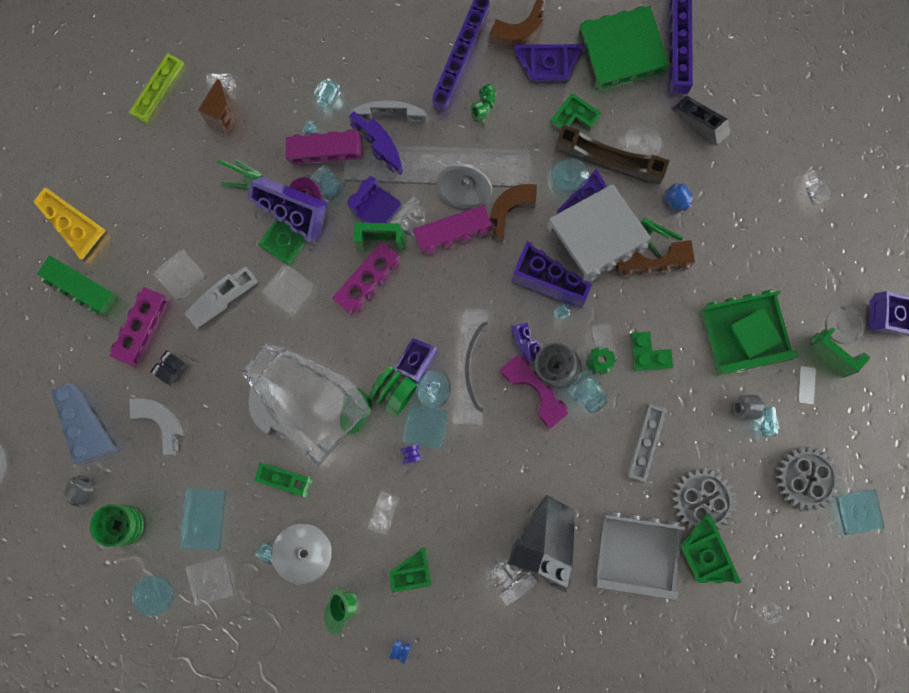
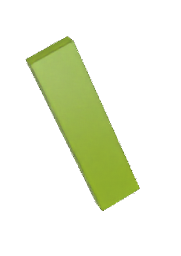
M167 53L129 111V114L147 123L183 67L184 62Z

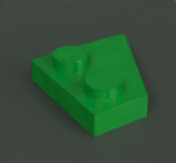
M425 547L389 572L392 593L431 586Z

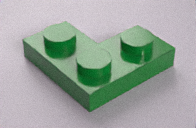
M571 93L551 118L550 123L561 130L563 124L571 126L574 120H577L590 130L602 113L574 93Z
M651 331L630 334L634 371L673 369L672 350H652Z

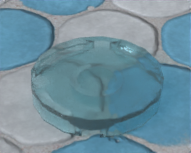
M148 576L139 581L137 586H135L132 600L134 607L143 615L157 616L170 608L174 592L172 585L167 579L161 576Z

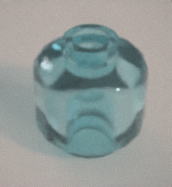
M328 78L327 80H321L314 92L315 97L318 98L317 102L324 107H327V105L334 106L342 93L339 89L340 85Z

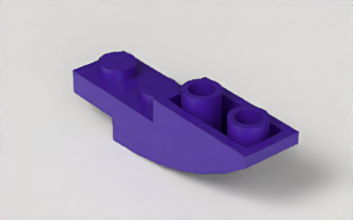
M353 111L349 115L350 126L354 130L363 133L364 138L372 144V154L377 160H383L391 172H397L401 175L403 173L401 160L388 133L374 118L366 122Z

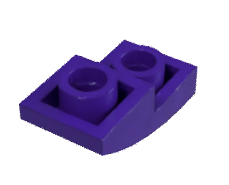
M528 322L511 326L514 339L521 353L528 362L534 361L541 347L538 340L532 341Z

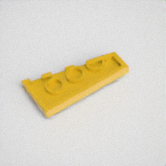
M46 187L33 201L81 260L84 259L106 231Z

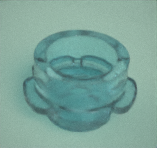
M307 120L301 132L305 135L316 133L318 129L316 121Z
M566 302L558 306L554 310L556 318L561 317L564 319L569 316L572 306H568Z

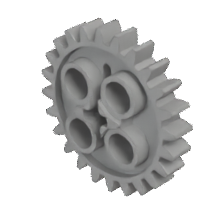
M801 447L798 448V452L791 450V455H784L787 461H780L783 468L776 469L781 472V475L775 476V478L781 480L776 486H782L783 489L779 493H786L784 500L788 501L791 499V506H795L798 503L799 510L803 509L804 506L806 511H811L812 508L819 510V505L822 508H826V502L833 503L831 497H838L834 491L841 490V487L836 485L837 482L842 481V479L836 477L841 471H835L834 469L838 464L830 463L833 457L825 458L827 452L819 454V448H815L812 451L811 447H806L805 450ZM800 461L805 465L804 471H801L798 467ZM819 467H820V468L823 470V472H824V475H823L822 478L819 477V475H818V473H817V470H818ZM795 480H797L800 484L798 490H796L793 486V482ZM814 486L817 487L819 491L817 496H814L812 492Z
M703 468L700 474L699 470L695 469L694 475L691 472H687L688 478L680 477L683 483H675L679 489L672 490L673 493L677 494V497L671 498V500L677 503L672 508H678L679 511L675 516H682L680 523L687 521L686 528L694 525V530L701 520L696 516L699 508L704 511V517L708 513L711 514L718 530L722 529L720 523L728 525L726 518H733L729 512L736 511L735 508L731 507L732 504L737 503V501L731 498L736 493H730L729 490L733 485L727 486L728 479L721 480V473L714 476V470H710L707 474L706 468ZM705 482L711 484L712 488L709 493L704 490ZM688 491L694 493L695 497L692 502L688 501L686 497ZM715 492H719V495L706 500L705 504H699L693 509H689V506L703 500L702 497H709ZM716 499L721 502L719 510H716L713 506Z

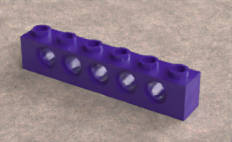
M669 0L670 94L688 95L693 86L692 0Z

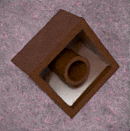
M216 79L198 111L207 125L227 134L228 130H231L234 126L235 116L223 84L219 79Z

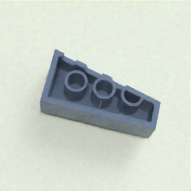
M69 383L51 390L73 464L84 465L119 452L78 386Z

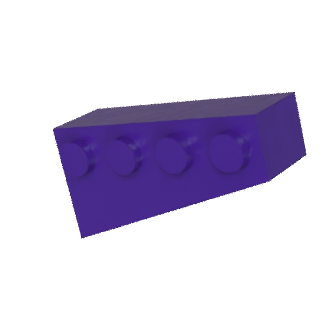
M263 176L251 181L248 195L250 201L266 212H271L278 221L285 222L291 227V230L303 235L304 239L309 243L321 237L328 202Z
M526 241L511 281L582 309L592 284L588 281H583L582 277L573 271L567 270L562 266L563 264L557 260L554 261L541 249L539 251L532 246V243Z

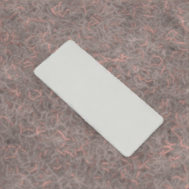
M802 366L800 369L799 403L814 404L816 368Z

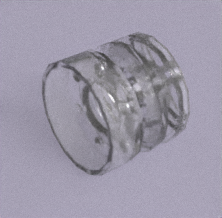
M510 556L497 563L485 577L487 582L496 577L497 580L491 585L493 589L502 585L503 589L499 592L498 596L505 606L516 601L539 581L534 573H522L520 570L508 565Z

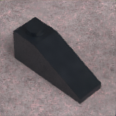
M684 97L674 106V110L703 138L713 144L718 145L730 134L729 123L726 117L691 97Z

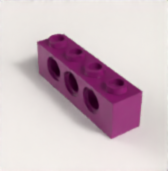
M381 241L332 297L333 301L350 316L353 313L357 314L363 307L362 303L366 298L369 300L375 293L374 289L387 280V274L391 270L395 271L400 264L399 255ZM379 262L385 263V267L383 269H377L375 268L376 264ZM366 276L373 278L372 282L368 284L364 283L363 279ZM354 290L360 291V295L357 298L351 297V293Z
M143 287L136 295V302L133 308L128 311V319L125 325L121 326L118 333L119 337L112 344L109 356L136 368L169 299L160 293ZM149 305V311L147 313H143L144 307ZM141 322V328L135 331V325ZM132 340V346L127 348L126 343Z

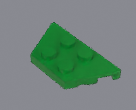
M708 513L680 547L697 583L734 582L739 584L741 580L711 514Z

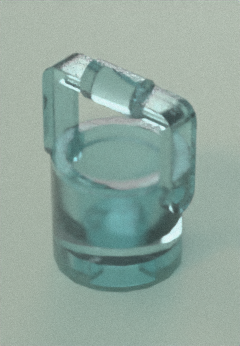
M589 370L582 372L575 384L566 387V391L574 401L579 400L589 413L601 410L608 401L607 394L600 387V381ZM580 383L573 393L570 388Z

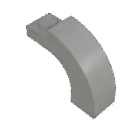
M258 374L251 386L248 398L249 411L253 421L268 435H271L275 429L274 434L283 439L286 436L291 438L294 431L277 422L270 413L269 403L278 386Z
M129 399L130 419L136 421L154 420L162 432L163 455L176 456L178 440L175 439V436H183L182 427L177 416L168 407L153 400Z

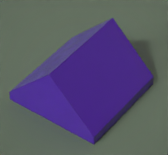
M412 338L396 364L395 372H402L401 376L409 377L419 385L438 354V349L435 346Z

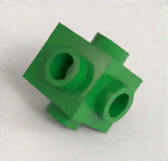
M602 346L592 349L591 353L587 356L588 360H586L589 371H592L593 375L599 373L600 376L610 373L611 369L615 366L614 362H616L614 353L609 351L608 347L602 349ZM600 356H603L605 363L599 361Z

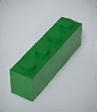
M50 255L37 272V275L42 277L41 282L50 287L54 284L58 287L56 291L66 297L68 294L74 296L73 301L81 306L84 303L89 305L88 310L96 315L102 313L106 316L118 299V296Z

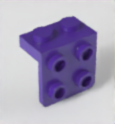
M370 175L368 179L362 181L359 190L350 196L347 205L351 213L365 223H388L401 207V202L379 187L377 180Z

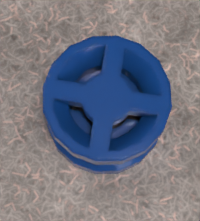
M396 639L389 659H398L400 663L405 664L411 644H403L400 640Z

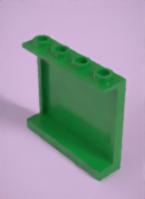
M639 6L631 11L624 10L615 15H604L600 19H588L580 23L579 34L583 35L596 77L595 87L597 91L667 72L670 64L651 6Z
M773 289L762 291L761 295L756 296L754 293L744 295L742 299L737 300L736 297L725 299L724 303L719 304L718 301L707 303L706 307L701 310L718 376L790 361L798 357L797 349L792 350L778 301L777 296L781 293L780 291L773 292ZM764 308L782 342L751 359H747L729 326Z

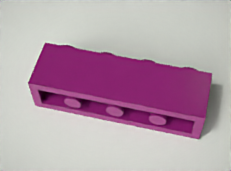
M352 129L346 130V132L330 131L327 134L311 133L304 136L294 134L292 137H286L285 158L292 165L363 159V137L358 131Z
M485 205L414 228L413 233L420 253L429 255L436 252V249L442 247L443 249L450 248L456 242L461 241V243L470 241L471 237L477 235L479 237L485 236L491 231L492 224Z

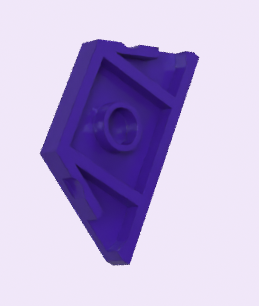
M584 44L514 45V52L531 82L568 81L584 49Z

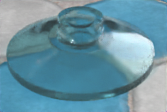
M565 158L555 164L552 169L551 178L553 184L558 189L565 192H574L581 189L587 183L589 171L583 161L577 158Z
M430 370L421 376L417 385V397L422 405L431 409L439 408L449 398L451 385L448 377L443 372Z

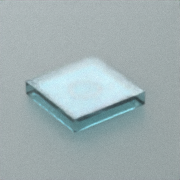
M411 404L403 442L441 450L449 411Z
M876 489L836 497L844 535L885 529Z

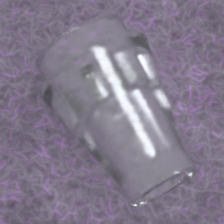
M208 73L207 83L213 85L216 79H219L226 92L232 91L235 88L236 80L231 74Z

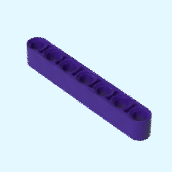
M473 0L432 96L433 108L437 112L442 113L449 108L489 14V0ZM470 36V37H472V38H471V39H465L464 37ZM458 52H464L465 54H464V55H459V54H457V53H458ZM454 67L458 68L457 71H452L450 69ZM446 83H449V84H451L452 86H450V87H445V86H443V85L446 84ZM439 99L445 100L444 103H437L436 101Z

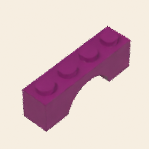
M517 354L499 372L511 386L525 384L532 387L538 393L540 409L537 416L550 430L569 414L566 411L568 407L562 400L558 401L554 397L555 392L549 385L545 386L541 382L543 379L539 377L536 371L533 372L530 369V363L527 359Z

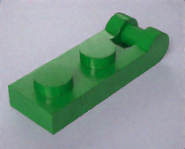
M261 462L254 478L255 482L306 498L308 495V485L313 480L312 478ZM296 480L301 481L299 489L294 488Z

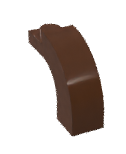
M536 0L529 17L521 23L509 24L496 19L489 33V43L502 48H514V45H526L535 39L543 26L544 1Z
M537 184L513 186L496 199L490 214V221L493 224V236H496V242L504 241L505 219L512 210L516 208H535Z

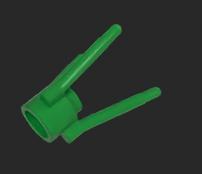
M222 160L217 161L219 164L245 175L244 182L246 184L221 182L222 186L250 189L251 181L263 176L259 171L250 168L239 160H235V163L247 171Z
M646 217L640 222L650 236L655 231L667 239L671 235L679 240H683L682 236L654 223ZM649 242L648 246L658 258H662L657 249Z

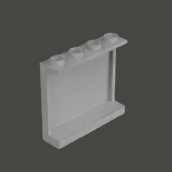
M613 184L549 218L547 224L549 231H555L583 272V281L588 279L594 280L601 274L600 272L604 270L609 271L617 265L616 263L629 260L633 256L632 254L645 251L649 247L648 244L651 240L650 235Z
M609 512V515H603L594 586L677 600L678 592L675 589L682 530H685V527L679 526L680 522L674 521L662 524L660 519L648 518V521L640 520L641 516L629 515L628 518H623L621 513Z

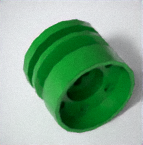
M389 366L374 382L368 399L373 402L378 397L377 406H380L386 400L385 411L396 418L412 398L418 383L409 377L399 382L402 372L397 371L394 374L395 368Z
M108 504L102 506L94 513L90 522L92 537L98 544L105 547L131 545L140 538L144 528L142 514L138 509L130 505Z

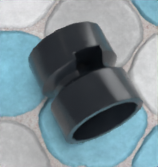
M166 350L160 358L161 363H156L150 372L171 386L177 378L176 372H181L187 364Z

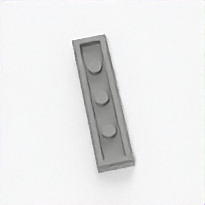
M650 403L647 404L626 478L646 483L667 412L666 408Z

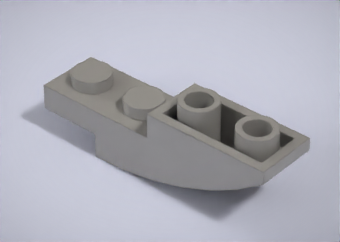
M246 266L232 276L228 274L199 297L186 311L185 316L197 329L225 310L229 302L257 284L258 281Z

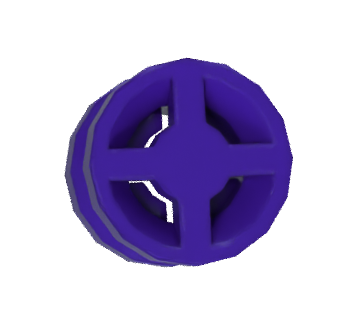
M419 445L400 449L404 456L403 464L422 460L418 452L420 449Z

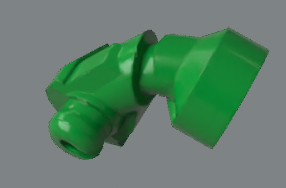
M485 84L479 90L481 101L471 104V113L476 121L485 119L487 113L493 109L496 89L491 84Z

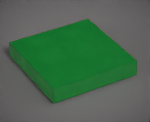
M275 219L257 245L289 266L307 240L300 233H295L291 230V227L285 222Z
M764 308L729 326L747 359H751L782 342Z

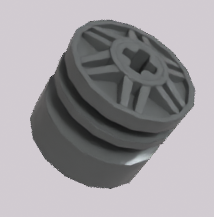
M549 343L542 347L536 355L534 362L536 372L540 378L554 387H570L581 376L582 363L580 358L562 343ZM560 364H563L564 366H562V370H558L560 368Z

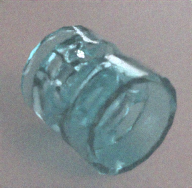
M326 165L317 169L310 178L316 182L322 195L328 201L335 199L345 186V183L337 176H334V173Z

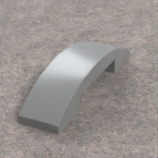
M375 101L360 105L351 110V113L355 111L365 121H370L372 114L407 115L408 122L426 123L425 111L414 105L399 101Z

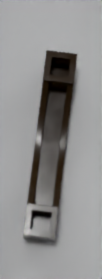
M564 124L561 127L555 145L556 150L659 185L665 177L670 162L668 159L653 154H636L605 145L581 133L579 129Z

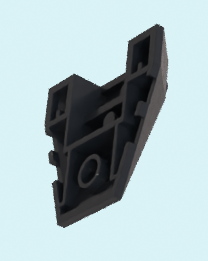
M545 495L534 512V518L531 523L526 524L523 529L525 532L520 540L517 539L515 541L507 564L520 571L532 572L550 581L551 586L567 593L573 569L575 510L551 496Z

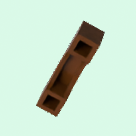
M692 240L673 242L668 249L667 255L659 259H649L636 252L632 254L633 256L629 260L616 263L615 268L616 274L622 275V277H630L634 273L648 275L652 271L659 270L660 273H666L676 268L679 271L688 270L695 263Z

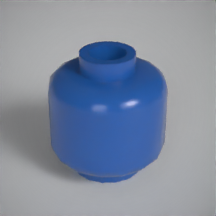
M675 183L665 191V200L674 211H685L692 205L693 194L685 184Z

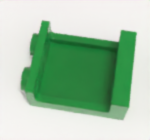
M354 223L353 242L357 251L365 252V241H396L398 252H402V246H406L405 230H402L401 224Z
M832 327L828 330L823 329L820 333L817 332L810 341L812 343L808 348L843 378L858 373L870 359L866 353L851 357L833 342L830 336L835 332V328Z

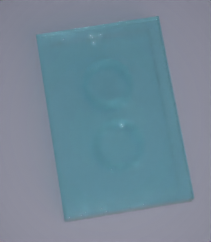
M186 488L179 548L220 550L226 491Z

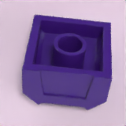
M889 291L875 293L869 301L870 322L868 325L872 330L890 334L909 335V296Z

